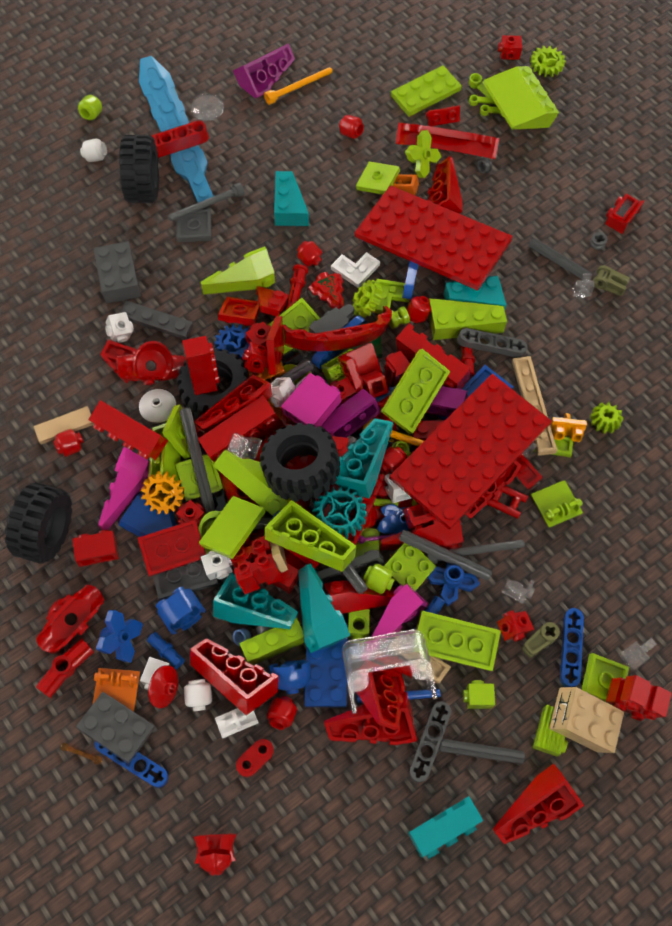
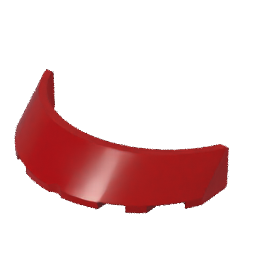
M398 122L395 144L417 146V136L422 130H428L432 137L430 148L496 159L499 138Z
M383 306V313L377 316L378 320L376 322L321 333H309L303 329L292 330L285 324L283 325L284 345L305 351H336L357 347L375 340L385 332L392 318V311L387 306Z

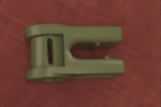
M602 265L598 267L597 276L594 277L592 284L598 289L622 296L630 278L608 266Z
M552 622L545 623L522 646L523 652L529 658H532L551 645L559 636L558 626ZM549 631L552 633L549 636L545 635V633Z

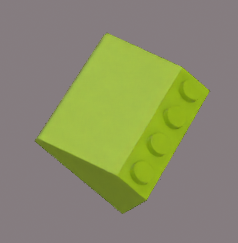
M516 66L489 77L482 82L512 130L549 128L559 114L555 104L551 101L529 66Z

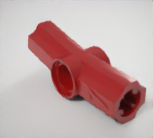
M81 638L67 652L53 660L52 667L36 685V688L51 699L64 681L71 677L75 669L89 658L94 651ZM67 662V669L59 671L61 664Z

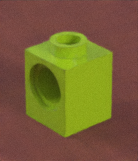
M369 609L349 612L348 630L351 636L348 638H352L353 641L368 639ZM361 622L364 628L357 630L353 627V624Z

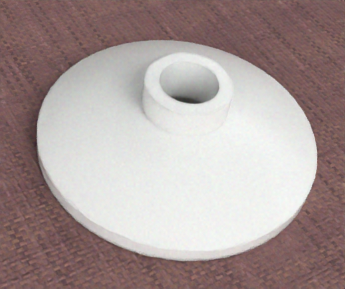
M151 390L144 394L139 402L140 414L151 423L165 422L168 420L173 407L176 406V400L166 390Z

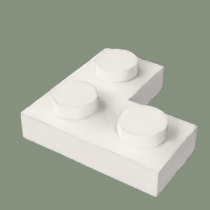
M367 252L357 263L341 255L331 265V270L341 274L342 278L359 288L380 266V261Z

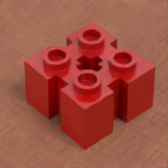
M265 535L252 540V545L246 548L243 544L234 558L231 559L235 567L236 580L245 595L260 589L259 584L266 582L270 585L283 579L272 556L270 542L265 540Z
M637 675L626 676V679L622 677L612 678L606 703L624 712L627 711V713L631 714L630 717L635 720H656V718L666 717L672 693L659 686L651 685V682Z

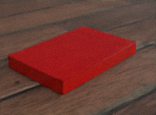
M282 316L275 317L266 339L269 375H276L284 353Z
M196 519L137 538L149 577L200 561L201 556L207 555L205 548L199 544L202 538Z

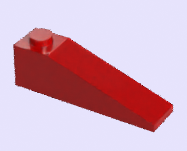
M333 581L323 584L322 587L325 594H330L332 597L331 604L336 611L340 610L342 614L388 606L391 598L395 596L393 592L398 588L392 587L390 591L386 589L382 594L367 588L365 592L358 594L349 581Z

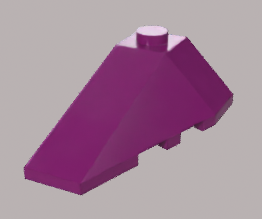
M288 43L234 69L233 72L239 86L254 98H258L264 92L271 89L272 85L278 81L280 75L295 60V57Z

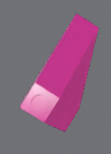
M123 447L114 470L117 471L116 481L110 484V500L107 499L102 510L98 524L101 530H108L138 495L141 488L145 486L143 484L144 481L148 479L149 461L126 447Z
M400 585L393 592L395 596L391 598L361 656L363 660H369L377 650H380L388 642L387 638L389 636L392 638L400 632L404 622L410 623L420 614V611H423L429 605L410 585Z

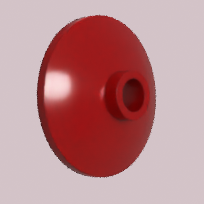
M161 666L151 677L148 697L150 703L156 708L167 707L176 696L179 679L176 670L172 666Z

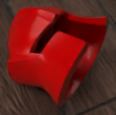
M237 834L193 836L197 846L194 864H199L211 876L221 875L233 861H236L233 845Z

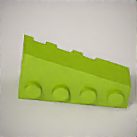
M429 298L431 313L428 317L433 340L457 338L460 331L465 328L493 334L504 333L507 324L504 306Z
M292 500L265 527V540L343 572L355 558L356 545Z

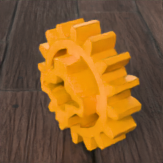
M158 471L156 477L151 474L149 480L146 479L143 484L145 486L141 488L144 494H142L141 499L147 500L144 504L145 506L151 505L150 511L157 509V513L160 514L164 510L165 514H168L170 509L174 512L177 508L176 506L180 507L182 504L181 500L185 496L182 493L185 488L179 487L181 480L175 481V474L169 477L167 471L164 475H161V472ZM156 483L155 488L150 490L151 486ZM175 496V499L170 503V498Z

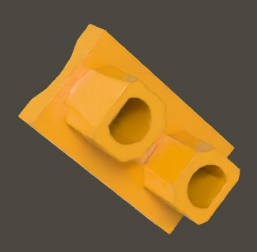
M565 413L564 418L553 417L551 422V430L555 440H562L565 436H571V440L574 442H581L587 426V421L571 419L570 413Z

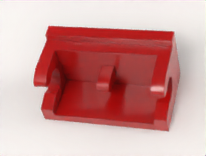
M420 504L402 509L409 530L415 529L419 525L425 526L434 523L433 520L436 519Z

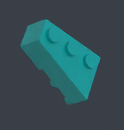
M498 275L487 277L478 291L457 281L447 282L445 285V300L504 306V310L506 309L507 305Z

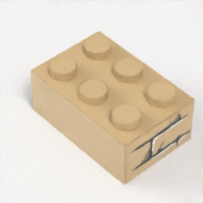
M577 687L559 688L549 729L595 752L615 753L624 711Z

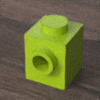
M482 680L471 681V684L467 685L466 690H463V702L467 703V709H492L495 706L494 684H484Z

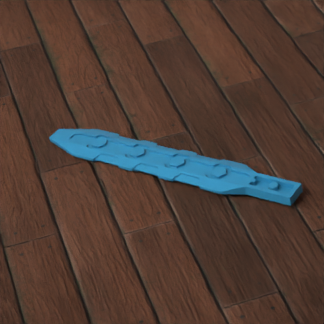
M152 56L141 58L139 84L144 96L147 97L152 116L156 120L160 131L163 132L188 124L189 121L184 112L185 108L182 101L178 98L170 73ZM199 145L170 154L175 172L189 182L196 202L199 203L213 197L205 177L208 162Z

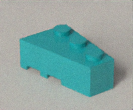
M275 171V226H309V212L293 171Z
M470 796L413 829L408 835L420 857L427 856L430 859L440 853L437 848L444 844L448 848L458 842L457 836L462 833L468 836L476 831V825L481 823L483 819Z

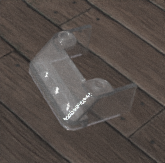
M413 629L350 640L343 645L342 656L353 714L357 713L353 692L364 690L369 683L368 673L410 665L412 675L418 680L427 679L429 692L433 699H437L433 668L426 640L419 630Z

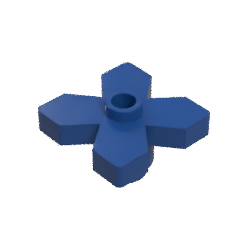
M447 562L446 569L436 566L427 577L430 584L444 585L440 598L446 602V606L457 601L458 589L471 592L480 584L475 575L464 573L461 567Z
M108 610L105 619L107 627L103 628L100 632L96 650L104 654H111L115 651L118 660L131 663L135 650L130 640L140 635L143 623L135 619H129L125 622L122 613L116 610Z

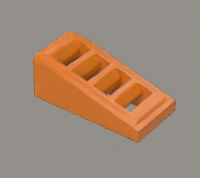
M398 174L392 186L416 195L419 186L417 175Z

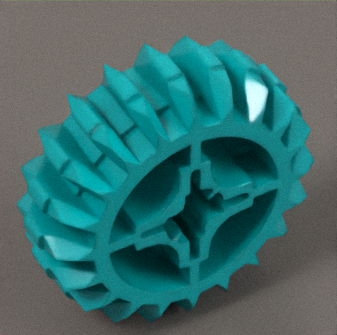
M342 486L339 487L338 491L332 487L330 493L327 491L324 493V496L318 497V501L314 502L315 508L312 510V514L340 535H344L346 539L349 538V533L355 536L356 530H362L361 525L366 523L365 517H367V511H365L366 504L362 503V496L357 497L358 493L356 491L351 494L349 487L346 491H343ZM330 504L331 511L328 513V516L324 517L323 511ZM355 509L356 516L350 522L348 515L351 513V510Z

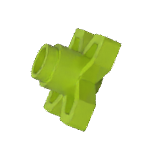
M422 130L417 136V146L410 145L405 151L408 161L416 163L415 172L419 178H425L430 172L429 163H437L441 158L438 149H430L432 137L428 130Z

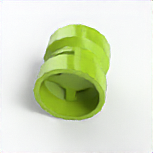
M404 306L398 308L397 311L391 310L392 318L389 326L392 329L397 328L400 324L410 323L408 311Z

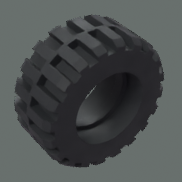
M125 135L121 138L119 150L120 181L123 196L129 203H154L157 201L159 191L158 154L155 139L150 135Z
M213 348L218 376H223L232 382L230 387L219 395H195L187 360L184 362V366L180 368L177 383L181 401L184 407L191 409L192 415L194 414L195 418H199L249 378L248 370L244 368V362L241 359L238 360L236 354L231 353L230 355L228 350L222 349V351H218V348Z
M297 423L294 426L292 424L287 425L285 429L280 428L276 431L275 435H271L267 439L268 443L265 442L262 447L263 452L260 454V465L266 482L273 493L280 495L285 500L291 498L292 501L299 502L300 499H303V501H309V498L312 497L316 499L321 496L322 492L326 493L330 490V485L333 486L337 481L336 477L340 474L341 464L336 443L330 433L325 432V429L320 426L316 428L314 424L310 423L304 425V423ZM312 455L317 457L312 464L303 469L291 470L285 468V465L296 456Z
M39 482L29 484L26 488H23L20 491V495L16 496L15 502L9 510V517L6 520L5 543L7 544L8 551L15 557L39 564L53 559L56 553L60 551L61 545L64 544L65 537L69 532L73 511L70 495L64 489Z

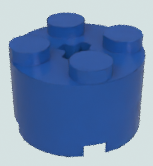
M183 586L174 590L173 595L168 599H163L156 604L157 614L171 634H177L176 630L180 628L183 631L187 630L202 618L200 613H205L206 611L192 589H184Z

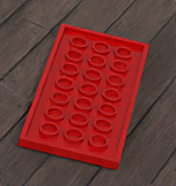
M391 185L354 232L355 237L412 261L477 291L493 270L513 237L510 234Z
M491 374L390 475L389 479L450 530L545 431L552 420L494 374Z

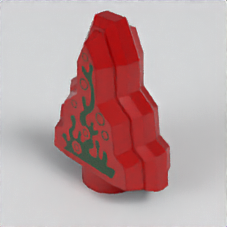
M323 272L308 287L313 295H317L322 301H327L331 308L337 307L340 309L344 306V299L341 295L343 292L341 274L334 273L329 275L327 272Z

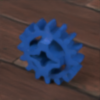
M232 324V328L225 326V331L219 330L220 335L215 336V348H218V351H222V349L228 350L230 355L234 353L238 356V359L242 360L245 349L249 347L245 339V333L248 331V328L243 330L242 325L235 328L234 324Z

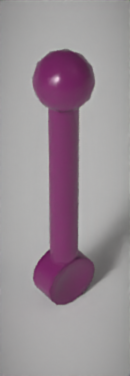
M397 533L366 538L360 536L358 542L363 544L366 541L382 540Z

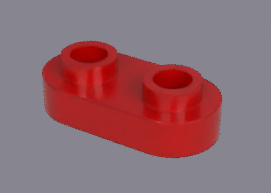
M266 739L256 741L237 760L236 769L238 773L243 777L255 775L272 758L274 754L272 743ZM262 746L267 748L264 754L259 752V748ZM244 762H250L251 767L249 769H244Z

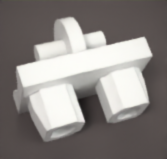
M238 708L215 718L222 739L258 724L254 711L246 716Z

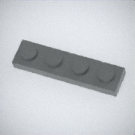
M127 300L120 312H126L128 320L132 323L184 340L187 339L193 327L191 321Z
M370 550L362 556L355 557L350 564L358 574L366 571L370 565H382L385 563L378 550ZM329 566L325 570L316 571L323 584L346 578L343 572Z

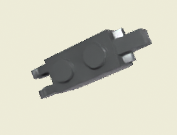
M347 304L340 309L335 307L333 310L327 311L321 319L314 321L310 325L309 333H321L344 328L354 318L353 305Z

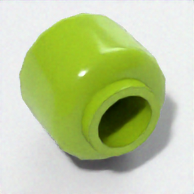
M86 95L79 102L78 111L84 119L94 120L102 111V103L97 97Z
M380 564L370 565L363 578L367 588L379 594L384 593L386 589L390 591L395 581L392 578V570Z

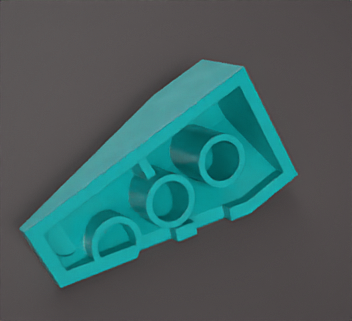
M374 418L360 434L361 437L348 447V451L342 457H339L341 464L340 474L336 477L337 481L335 484L342 486L345 491L349 487L351 494L356 491L358 493L357 496L370 499L381 469L393 422Z
M311 563L301 568L298 574L303 635L306 646L309 648L310 653L331 647L351 635L340 610L336 611L331 604L332 597L330 594L326 595L323 591V583Z
M234 573L229 574L213 600V617L231 623L291 629L298 615V611L280 599H274L268 595V591L264 588L245 595Z

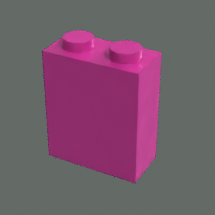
M309 373L282 404L281 409L283 415L296 424L304 423V425L310 423L314 424L317 428V426L321 427L342 402L341 394L337 387L329 386L322 377Z

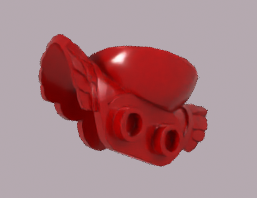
M149 341L142 344L138 350L132 351L130 355L117 356V373L121 379L144 382V385H154L155 381L177 378L180 368L184 366L186 357L172 355L164 344L157 341ZM147 361H153L156 364L154 371H149L146 368Z
M85 585L82 590L76 592L73 596L68 594L66 597L55 601L45 618L47 623L37 636L36 642L39 647L48 653L54 654L65 647L77 633L81 636L89 628L87 625L88 621L99 611L100 606L104 603L102 593L95 586ZM74 613L77 616V622L74 625L66 624L65 617L67 614Z

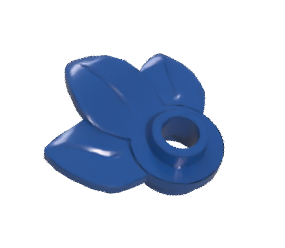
M387 504L381 507L385 517L379 522L377 530L385 534H398L403 530L408 531L406 520H401V517L404 515L402 509L407 507L399 508L395 504Z

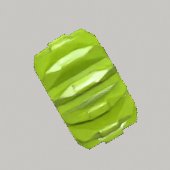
M601 402L592 410L590 415L592 420L591 426H597L596 431L601 429L603 434L607 433V431L612 434L621 426L623 417L620 416L622 410H616L617 405L612 407L610 402L606 405Z

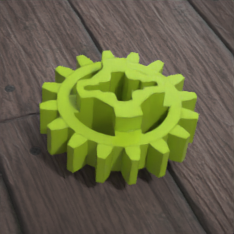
M543 46L542 49L537 48L531 55L530 67L534 68V72L538 71V75L544 74V77L547 75L553 77V74L558 75L559 72L563 71L566 62L564 60L565 55H561L562 51L557 52V48L551 49V46L548 48Z
M368 280L367 283H363V286H359V291L355 293L352 299L354 302L352 304L354 315H359L365 319L367 315L371 316V312L376 311L375 307L379 306L382 299L380 295L383 293V290H381L382 286L378 282Z

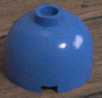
M306 660L285 661L280 667L278 663L269 665V674L274 673L279 676V690H285L286 694H296L310 680L311 663L310 661L306 662Z

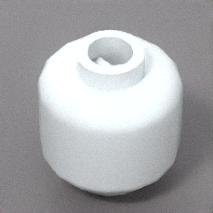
M95 138L84 141L80 152L83 158L92 163L102 161L105 155H107V148L104 142Z
M205 679L188 681V685L184 687L185 705L193 707V711L206 710L205 706L212 702L211 685L205 682Z

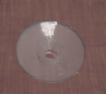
M213 94L200 95L191 103L192 114L204 121L218 118L224 109L222 100Z

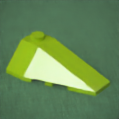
M264 246L245 254V259L237 264L232 262L227 270L223 272L217 271L201 281L203 295L256 290L257 286L264 288L274 284L275 273L266 247Z
M225 449L213 463V466L271 515L282 510L288 504L291 498L285 500L280 495L273 493L272 489L269 488L260 465L261 461L258 462Z

